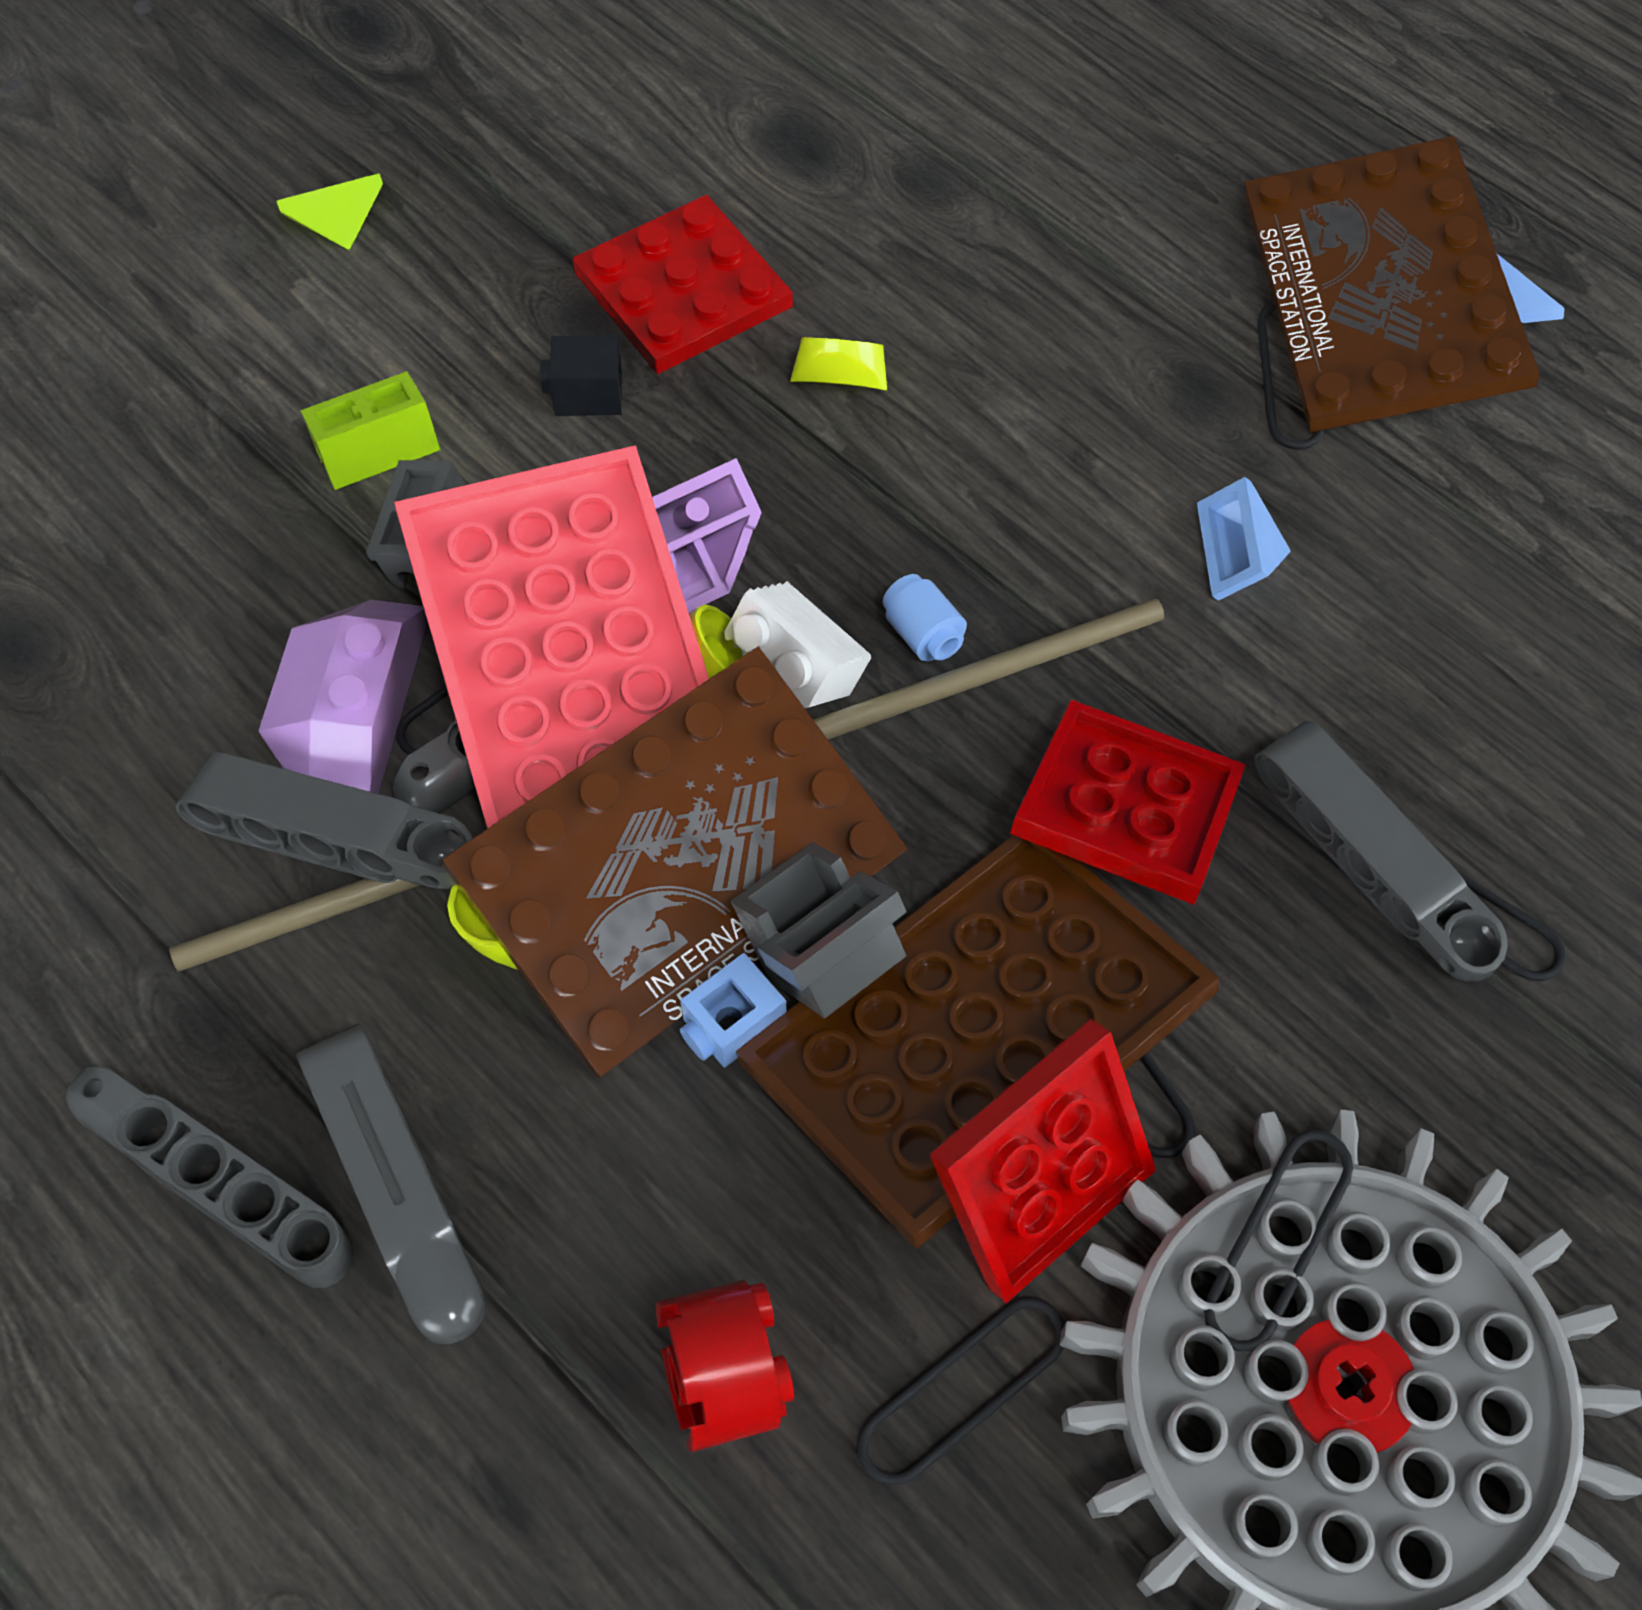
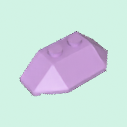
M737 458L652 497L688 613L730 593L745 556L753 529L756 528L762 513Z
M368 600L291 629L259 728L262 739L283 769L379 794L428 622L423 606Z

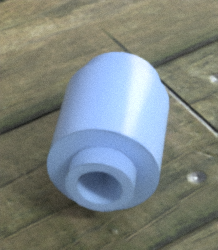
M909 574L898 579L886 591L883 597L886 619L920 660H944L959 650L964 640L963 636L967 627L966 620L931 580L922 579L917 574Z

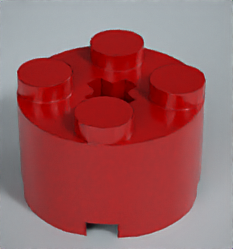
M739 1280L657 1301L656 1317L658 1329L668 1326L673 1344L661 1349L666 1377L680 1430L690 1429L686 1443L689 1452L699 1451L779 1429L781 1418L787 1415L786 1403L794 1401V1388L784 1355L772 1357L766 1328L774 1327V1315L765 1284L762 1282L749 1286L745 1280Z

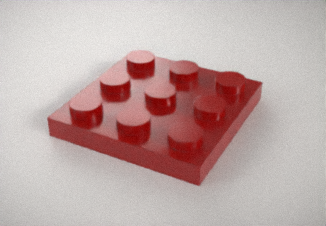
M707 194L572 258L574 272L657 375L793 307V292Z
M1071 699L1017 811L1010 834L1195 905L1246 764Z
M1092 1019L1086 1022L1069 1038L1059 1043L1050 1054L1014 1084L1003 1090L995 1100L964 1126L953 1132L945 1142L929 1154L988 1289L1006 1304L1123 1200L1128 1189L1137 1179L1144 1182L1156 1171L1111 1031Z

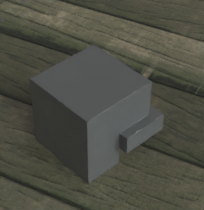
M814 842L807 845L730 901L769 981L823 1018L828 1017L907 956L893 926V922L907 913L898 891L862 871H859L850 878L841 857Z

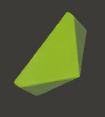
M380 173L280 199L277 200V206L280 214L350 250L383 182Z

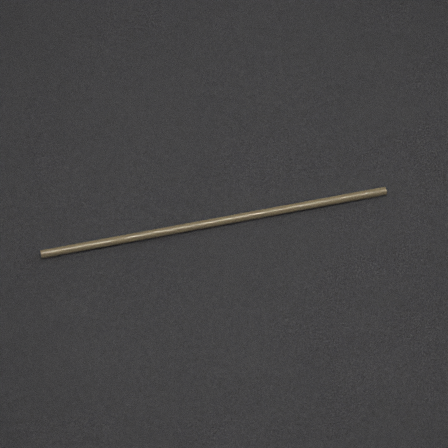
M1154 598L813 720L829 740L1162 621L1164 619L1163 607L1160 601ZM365 878L170 947V955L176 970L180 972L421 885L397 879L395 882L384 883Z

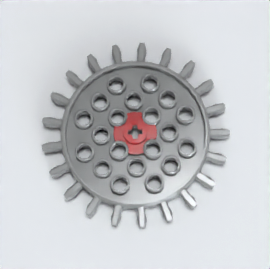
M1340 1109L1330 1122L1328 1133L1341 1140L1352 1156L1354 1169L1351 1181L1303 1276H1298L1297 1278V1274L1294 1273L1293 1269L1301 1253L1309 1245L1316 1230L1317 1222L1343 1172L1342 1161L1338 1152L1328 1143V1162L1293 1164L1292 1160L1290 1161L1235 1267H1232L1227 1261V1257L1266 1183L1269 1182L1272 1172L1287 1145L1285 1132L1275 1111L1262 1113L1252 1127L1254 1146L1264 1171L1253 1173L1235 1182L1229 1177L1216 1152L1201 1134L1188 1141L1181 1154L1188 1171L1199 1184L1206 1198L1183 1217L1173 1210L1156 1191L1137 1179L1128 1189L1122 1201L1134 1217L1150 1228L1162 1242L1145 1267L1128 1260L1113 1249L1091 1243L1081 1263V1267L1096 1279L1113 1285L1131 1296L1123 1318L1121 1329H1116L1090 1321H1067L1061 1331L1060 1346L1079 1354L1099 1355L1117 1360L1116 1386L1118 1400L1081 1402L1067 1408L1061 1416L1063 1432L1090 1435L1104 1430H1123L1124 1440L1136 1473L1127 1478L1106 1483L1087 1502L1086 1506L1092 1518L1119 1515L1130 1505L1143 1499H1149L1166 1528L1175 1537L1172 1544L1164 1552L1148 1561L1136 1583V1586L1146 1597L1173 1585L1192 1560H1195L1210 1576L1230 1590L1229 1597L1222 1610H1256V1608L1260 1610H1484L1499 1599L1509 1610H1554L1527 1579V1576L1536 1568L1548 1551L1561 1559L1576 1573L1595 1582L1614 1577L1620 1563L1598 1543L1580 1534L1565 1521L1577 1487L1604 1499L1625 1501L1642 1494V1478L1619 1466L1599 1462L1583 1455V1414L1611 1418L1628 1413L1642 1406L1640 1390L1615 1384L1598 1386L1579 1384L1576 1365L1568 1341L1591 1338L1617 1320L1618 1317L1612 1304L1584 1305L1571 1313L1556 1315L1553 1307L1532 1275L1555 1263L1572 1240L1563 1229L1538 1236L1521 1253L1515 1254L1497 1234L1483 1223L1487 1213L1501 1201L1509 1177L1498 1169L1494 1170L1469 1189L1462 1206H1459L1446 1196L1423 1185L1426 1170L1433 1158L1434 1133L1421 1128L1400 1152L1396 1174L1358 1165L1357 1160L1359 1133L1355 1112ZM1274 1216H1282L1292 1220L1301 1232V1245L1291 1247L1277 1241L1271 1233L1269 1219ZM1350 1229L1363 1234L1372 1248L1371 1260H1359L1352 1257L1342 1245L1341 1230ZM1414 1243L1427 1244L1438 1252L1443 1263L1442 1274L1429 1273L1417 1264L1413 1255ZM1226 1266L1230 1270L1231 1276L1225 1286V1301L1213 1304L1199 1298L1192 1288V1273L1207 1271L1218 1276L1222 1267ZM1292 1276L1299 1281L1293 1294L1297 1305L1296 1316L1291 1318L1280 1317L1273 1313L1266 1305L1263 1296L1264 1286L1279 1285L1285 1287L1289 1277ZM1338 1299H1351L1363 1307L1368 1317V1329L1366 1332L1353 1331L1341 1322L1336 1311ZM1208 1309L1213 1310L1220 1329L1227 1336L1239 1341L1250 1340L1258 1336L1267 1320H1276L1278 1326L1272 1337L1257 1346L1255 1350L1237 1352L1233 1350L1232 1345L1222 1332L1205 1324L1204 1311ZM1411 1312H1420L1433 1319L1440 1331L1439 1346L1426 1345L1415 1337L1409 1321ZM1485 1326L1498 1328L1507 1335L1513 1348L1511 1361L1499 1359L1488 1350L1483 1338ZM1212 1336L1217 1337L1222 1342V1345ZM1198 1341L1210 1346L1215 1351L1219 1360L1218 1374L1212 1377H1204L1193 1372L1184 1358L1185 1344ZM1266 1355L1274 1356L1286 1364L1292 1379L1289 1391H1276L1264 1384L1257 1368L1259 1357ZM1348 1379L1354 1384L1357 1391L1351 1397L1344 1400L1338 1394L1335 1387ZM1409 1384L1423 1386L1432 1393L1438 1407L1435 1421L1421 1419L1410 1409L1406 1398ZM1484 1398L1499 1402L1509 1413L1511 1418L1509 1436L1495 1433L1485 1423L1481 1412ZM1191 1414L1200 1417L1207 1423L1212 1433L1210 1451L1205 1453L1193 1452L1181 1443L1176 1431L1179 1416ZM1254 1430H1270L1282 1440L1286 1449V1460L1282 1468L1268 1467L1257 1459L1251 1445ZM1330 1444H1341L1354 1452L1360 1464V1476L1356 1483L1341 1481L1332 1473L1327 1462V1451ZM1407 1458L1421 1461L1433 1474L1435 1490L1430 1499L1417 1496L1406 1485L1403 1477V1466ZM1483 1473L1497 1477L1506 1486L1510 1496V1506L1506 1514L1493 1511L1483 1501L1479 1489ZM1249 1506H1263L1276 1516L1281 1533L1275 1547L1261 1546L1249 1536L1245 1526V1515ZM1328 1520L1344 1524L1353 1534L1356 1542V1553L1351 1563L1339 1562L1326 1551L1322 1541V1530ZM1404 1536L1415 1537L1428 1548L1432 1558V1569L1426 1579L1413 1576L1403 1566L1399 1548Z

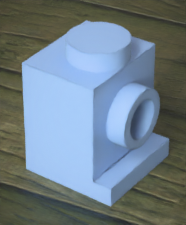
M742 953L680 1000L683 1020L686 1022L680 1028V1033L699 1059L705 1061L713 1054L725 1068L738 1058L736 1051L786 1013V1000L749 957ZM725 1017L739 1019L725 1031L718 1024Z

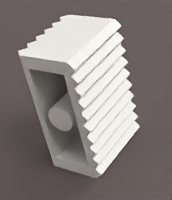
M787 581L783 585L781 583H778L776 586L772 584L770 587L765 585L762 589L757 587L755 590H752L750 588L743 595L724 632L726 641L733 640L734 648L740 647L742 655H746L759 646L804 708L849 696L871 659L869 652Z

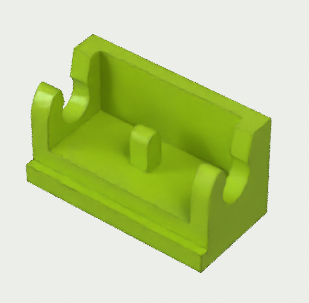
M407 371L300 410L321 463L324 464L335 490L395 468L399 460H416L440 451L426 402Z

